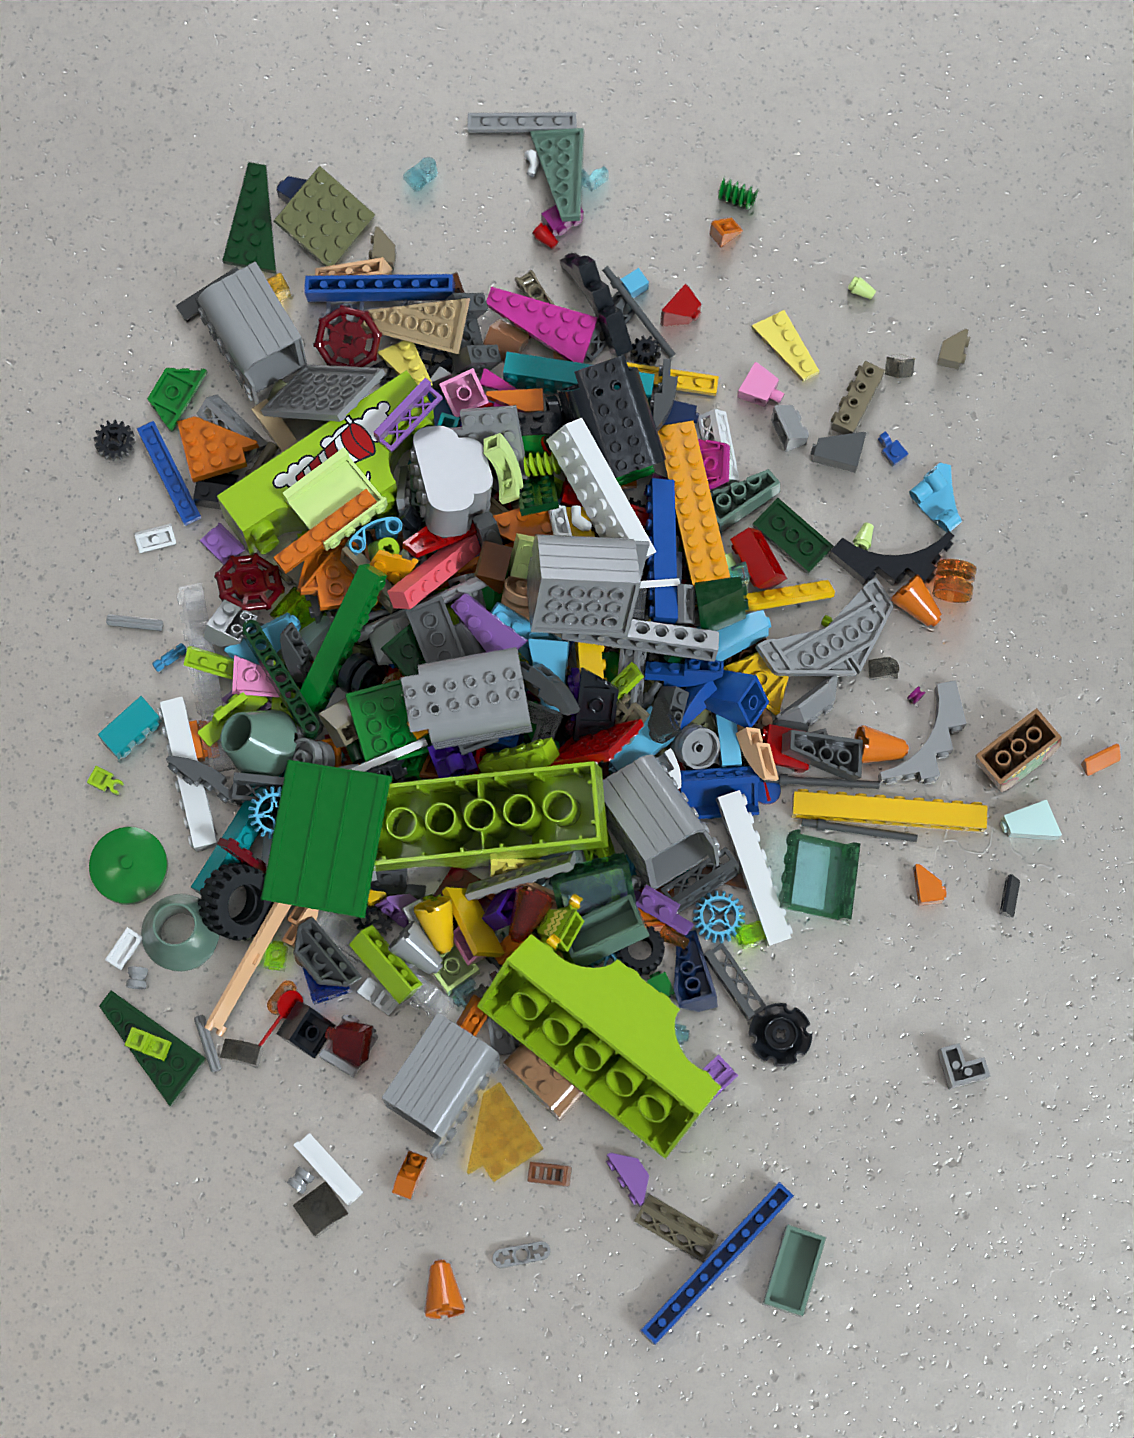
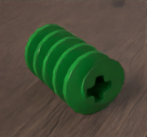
M724 177L719 188L718 199L721 200L725 196V202H729L732 198L733 205L739 201V207H742L746 203L745 207L749 210L755 203L759 189L753 193L752 186L745 190L746 184L739 188L738 181L732 185V179H729L726 183Z

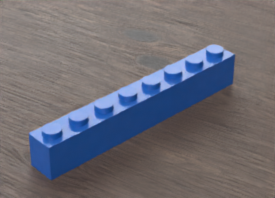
M453 274L305 276V296L308 302L443 301L455 293Z
M652 478L649 485H646L645 496H648L645 508L646 513H648L646 530H649L648 537L656 553L647 558V565L650 566L647 581L677 579L674 480ZM677 586L649 588L647 598L650 600L648 617L656 623L675 625L678 620Z

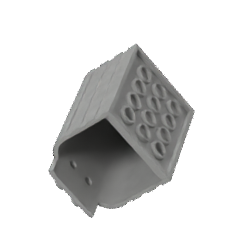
M256 261L223 278L219 282L210 285L199 295L198 302L200 308H198V311L201 315L200 318L203 324L208 326L212 339L217 341L221 354L226 356L230 369L235 371L239 384L244 386L245 393L250 402L253 400L258 405L259 401L256 392L268 388L279 379L282 380L294 374L307 364L302 338Z
M536 534L527 575L530 631L537 633L628 636L650 541Z
M517 647L418 665L419 675L401 678L410 732L429 729L431 742L435 750L532 732Z
M645 755L603 780L608 828L646 884L656 890L663 884L699 864L707 855L715 866H719L721 852L718 849L720 847L715 837L712 838L709 835L707 825L704 822H700L696 809L688 805L687 802L689 801L684 792H679L675 779L668 776L665 765L662 762L659 763L654 755Z
M437 1013L382 1096L383 1102L387 1108L435 1138L436 1142L429 1152L433 1159L436 1157L440 1158L446 1149L444 1146L446 1141H451L457 1132L455 1128L458 1123L462 1125L468 1115L467 1109L469 1106L473 1108L479 1099L478 1092L480 1089L484 1091L490 1080L488 1077L491 1072L495 1074L500 1067L499 1053L440 1013Z

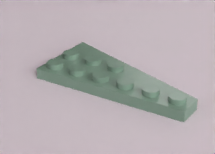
M584 128L530 131L562 222L580 221Z

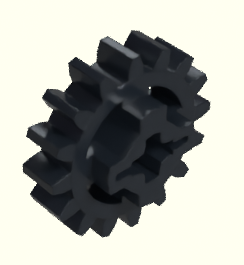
M114 420L113 424L107 421V426L101 424L102 430H96L95 432L98 436L94 437L96 442L94 445L96 449H99L98 453L100 455L104 454L105 459L111 456L113 461H115L117 456L122 460L123 454L129 456L128 450H133L134 448L131 444H135V439L132 438L135 435L133 431H130V426H125L123 421L118 424L117 420Z
M367 903L365 913L367 920L365 925H363L360 917L353 920L354 924H359L356 927L357 931L365 929L370 925L374 927L380 926L381 928L376 930L386 936V930L393 929L390 923H395V921L388 915L387 920L382 917L383 912L377 906L369 909ZM377 914L379 919L371 921V915L375 916Z

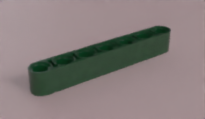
M251 619L245 621L242 627L243 638L304 737H316L319 732V722L259 623ZM253 627L256 629V632L249 634L246 632V629ZM262 643L266 648L259 650L256 648V645ZM269 659H272L276 662V664L274 666H268L265 662ZM277 676H284L286 680L278 682L275 678ZM287 692H293L296 696L292 699H289L285 696V694ZM303 708L306 712L303 715H298L295 710ZM312 724L316 729L308 731L305 729V726Z

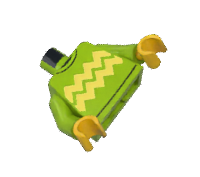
M573 894L569 899L568 906L560 909H550L544 919L538 918L535 920L534 928L541 937V942L548 944L553 950L558 948L565 952L569 951L584 923V920L577 912L583 898Z

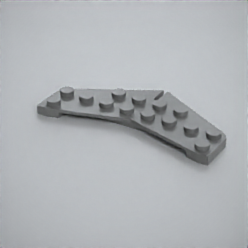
M875 577L859 591L826 628L779 639L765 640L755 648L770 671L776 676H856L861 672L894 605Z

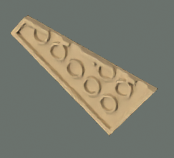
M470 298L367 311H369V315L383 335L459 354ZM364 321L361 324L362 327L364 328V330L371 332L366 322Z

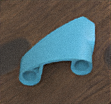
M938 463L923 476L924 479L912 488L909 494L920 509L945 532H951L962 522V519L958 514L955 504L951 465Z
M385 517L372 521L354 533L345 543V547L347 546L355 556L361 553L366 547L365 530L375 529L377 539L386 537L397 539L398 533L402 529V522L397 517ZM356 542L359 550H354L351 543Z

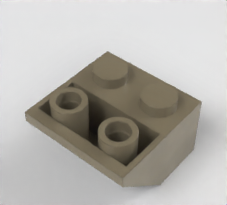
M346 697L318 714L336 748L347 746L358 739Z

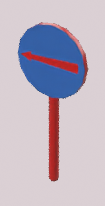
M760 778V783H758V802L762 804L776 802L781 794L779 783H766Z

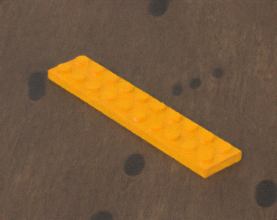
M694 421L664 425L658 431L666 456L664 465L667 478L674 480L675 513L691 584L695 587V582L730 578Z

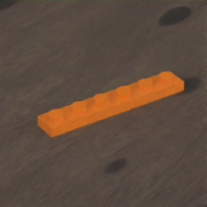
M367 489L363 490L273 557L275 562L287 574L324 546L323 542L376 504L377 501Z

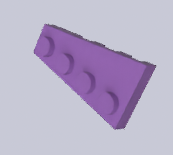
M467 593L463 594L451 605L486 652L517 647L518 650L528 641L517 634L510 626L504 624L496 615L486 610L482 604Z

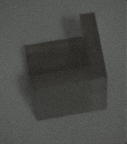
M902 354L887 356L885 375L896 378L913 376L915 358Z

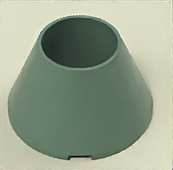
M280 710L239 712L232 715L224 724L220 741L222 748L240 773L278 777L286 769L287 760H291L296 749L294 733H297V729L293 719L287 713Z
M189 894L170 895L159 900L147 912L141 928L142 944L147 955L160 967L176 972L189 971L201 966L213 955L220 935L213 933L208 929V926L204 925L202 921L204 917H201L199 914L201 906L198 905V899L200 898ZM176 914H187L193 917L195 923L194 930L186 941L180 944H168L162 940V927L168 918Z

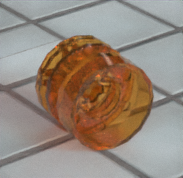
M959 559L939 560L937 563L938 570L935 574L938 579L934 581L933 596L953 603L970 602L974 590L971 583L975 581L976 566Z

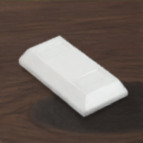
M127 927L105 960L122 970L142 941V936Z

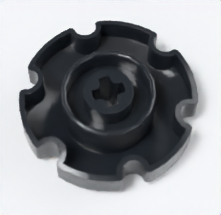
M786 1003L770 1004L764 1007L765 1014L759 1015L757 1013L750 1024L748 1036L753 1037L755 1040L750 1045L751 1049L764 1063L767 1060H772L774 1067L791 1066L797 1062L796 1056L801 1055L804 1057L811 1046L812 1034L806 1031V1028L810 1026V1022L806 1015L796 1007L793 1010H788ZM777 1031L779 1033L784 1032L783 1038L780 1037L778 1039L776 1037V1035L778 1034Z

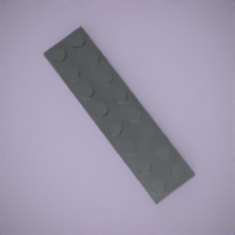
M442 595L405 610L426 663L465 656ZM496 738L458 746L463 756L499 742V740Z

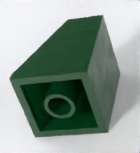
M741 576L695 582L701 629L718 631L746 618L745 610H749L748 599H744V595H747L746 584H742Z

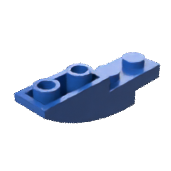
M685 658V664L646 661L645 680L664 681V686L688 687L700 685L723 677L724 661L715 660L713 662Z

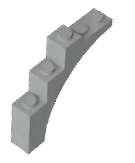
M956 680L939 683L935 687L936 718L927 742L908 761L894 768L881 771L878 775L880 783L890 785L900 779H904V781L913 780L915 776L918 778V783H924L925 785L933 784L938 780L940 773L936 757L938 759L947 758L953 751L949 731L952 734L959 733L967 724Z

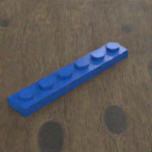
M152 421L137 428L184 526L201 519L202 517L155 422Z

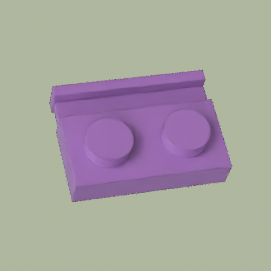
M220 522L200 540L201 544L223 565L227 562L229 556H240L243 551H246L245 546Z
M719 1054L703 1068V1070L711 1075L715 1082L722 1086L715 1097L738 1077V1074L732 1070Z

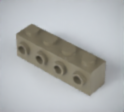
M865 361L862 366H858L854 374L857 376L855 381L851 380L847 387L848 395L842 397L838 405L841 407L839 412H834L830 422L833 423L832 430L842 435L855 432L883 378L884 369L868 361Z

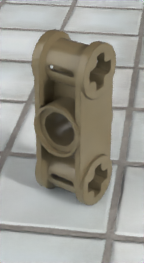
M531 269L520 278H515L516 285L524 296L555 305ZM533 294H539L540 296H538V297H533L532 295H533Z

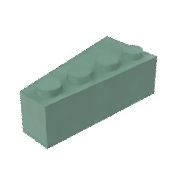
M769 469L747 477L746 480L741 482H734L723 489L712 491L711 497L720 533L780 493V482Z

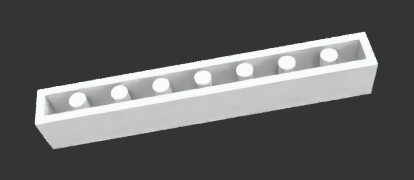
M183 697L160 702L161 708L158 709L160 719H164L165 726L162 729L164 737L169 739V744L166 745L169 756L184 757L198 761ZM177 772L178 781H175L177 792H181L182 799H179L181 810H185L187 816L183 819L186 829H190L191 835L188 836L190 847H194L196 852L216 847L218 840L206 789L202 785L203 781L198 787L194 784L190 786L182 779L183 775Z
M740 790L720 796L716 801L737 862L742 871L741 873L766 945L770 946L791 938L790 934H793L790 923L785 921L786 911L783 904H779L777 898L780 897L778 888L772 884L773 874L771 868H767L764 861L767 860L764 849H760L758 831L753 829V816L751 812H747L745 806L748 804L744 793L741 794Z

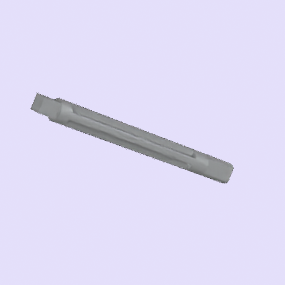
M474 577L426 598L418 604L441 595L444 603L447 604L459 599L465 593H473L488 585ZM401 609L363 626L358 643L368 639L370 633L390 619L408 618L406 609Z

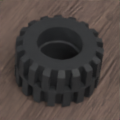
M646 926L650 936L642 939L648 942L652 949L648 958L644 960L633 958L628 952L629 946L619 950L620 953L616 954L617 959L622 958L621 962L627 967L634 969L639 976L655 971L660 966L664 956V940L660 937L659 931L656 932L652 926Z

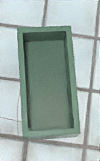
M629 894L582 916L584 923L572 943L569 953L575 965L584 967L649 937L647 927L632 895Z
M791 1225L785 1226L763 1299V1305L799 1317L804 1315L826 1237Z

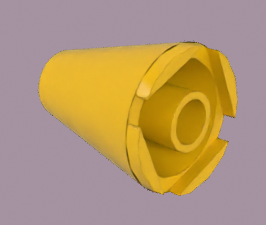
M439 896L436 901L427 899L415 905L413 909L414 914L434 948L440 951V953L451 951V948L454 946L451 898L449 896Z

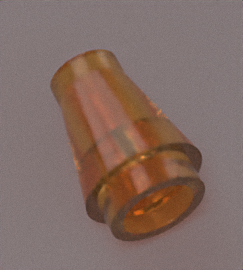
M667 924L660 931V937L663 938L665 943L685 949L689 944L687 937Z

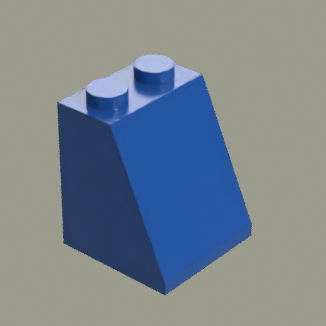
M723 670V677L713 680L717 690L704 701L707 706L706 709L744 728H752L769 704L757 675Z

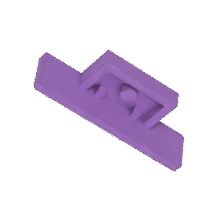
M646 885L642 892L639 890H628L620 893L622 898L631 894L635 903L642 911L651 914L660 922L669 925L679 933L687 935L694 925L677 914L680 907L679 903L649 885Z

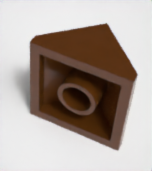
M483 541L475 576L498 594H501L513 547Z

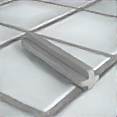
M108 614L106 619L107 625L156 631H161L163 628V621L158 619Z
M196 1016L194 1021L210 1070L212 1072L221 1070V1065L210 1031L204 1028L206 1025L205 1016Z

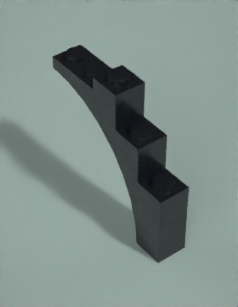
M577 253L567 254L565 258L560 260L561 267L576 281L596 317H598L597 320L605 336L609 351L616 357L632 351L633 346L622 310L614 305L609 286L601 281L595 260L589 256H580Z
M948 531L939 541L929 547L902 555H882L869 552L853 545L842 537L830 551L829 557L862 585L866 581L874 579L877 573L892 586L896 582L900 583L906 574L911 578L918 574L924 584L926 582L929 584L936 576L934 572L937 567L934 565L942 558L940 556L944 550L948 552L953 546L952 540L954 535Z

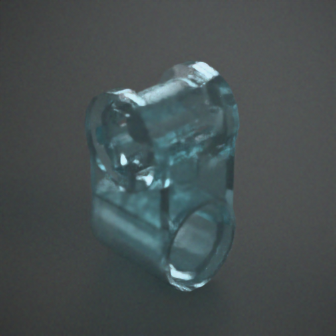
M431 157L423 158L414 167L405 172L403 179L415 192L421 190L437 176L436 161Z

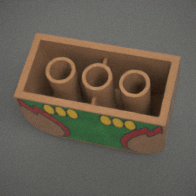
M1036 708L976 754V763L999 791L1004 792L1049 759L1060 748L1062 737Z
M522 1043L502 1063L503 1067L559 1122L585 1096L582 1091Z

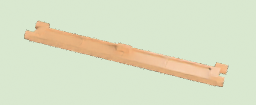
M274 902L204 1028L212 1031L213 1027L217 1028L216 1034L221 1037L227 1029L223 1025L260 963L291 905Z

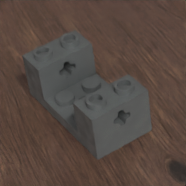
M453 293L444 301L470 298L463 331L467 341L462 339L459 354L450 352L455 373L461 374L472 368L476 374H482L484 368L490 371L502 361L498 345H484L477 318L488 311L485 294Z

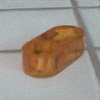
M288 980L282 982L267 1002V1008L271 1014L279 1015L277 1009L272 1010V1003H277L280 995L285 992L283 989L285 986L289 987L291 985V989L297 991L294 982Z

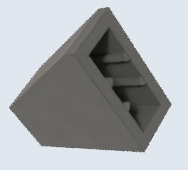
M866 432L818 438L817 444H813L810 455H814L812 462L856 473Z

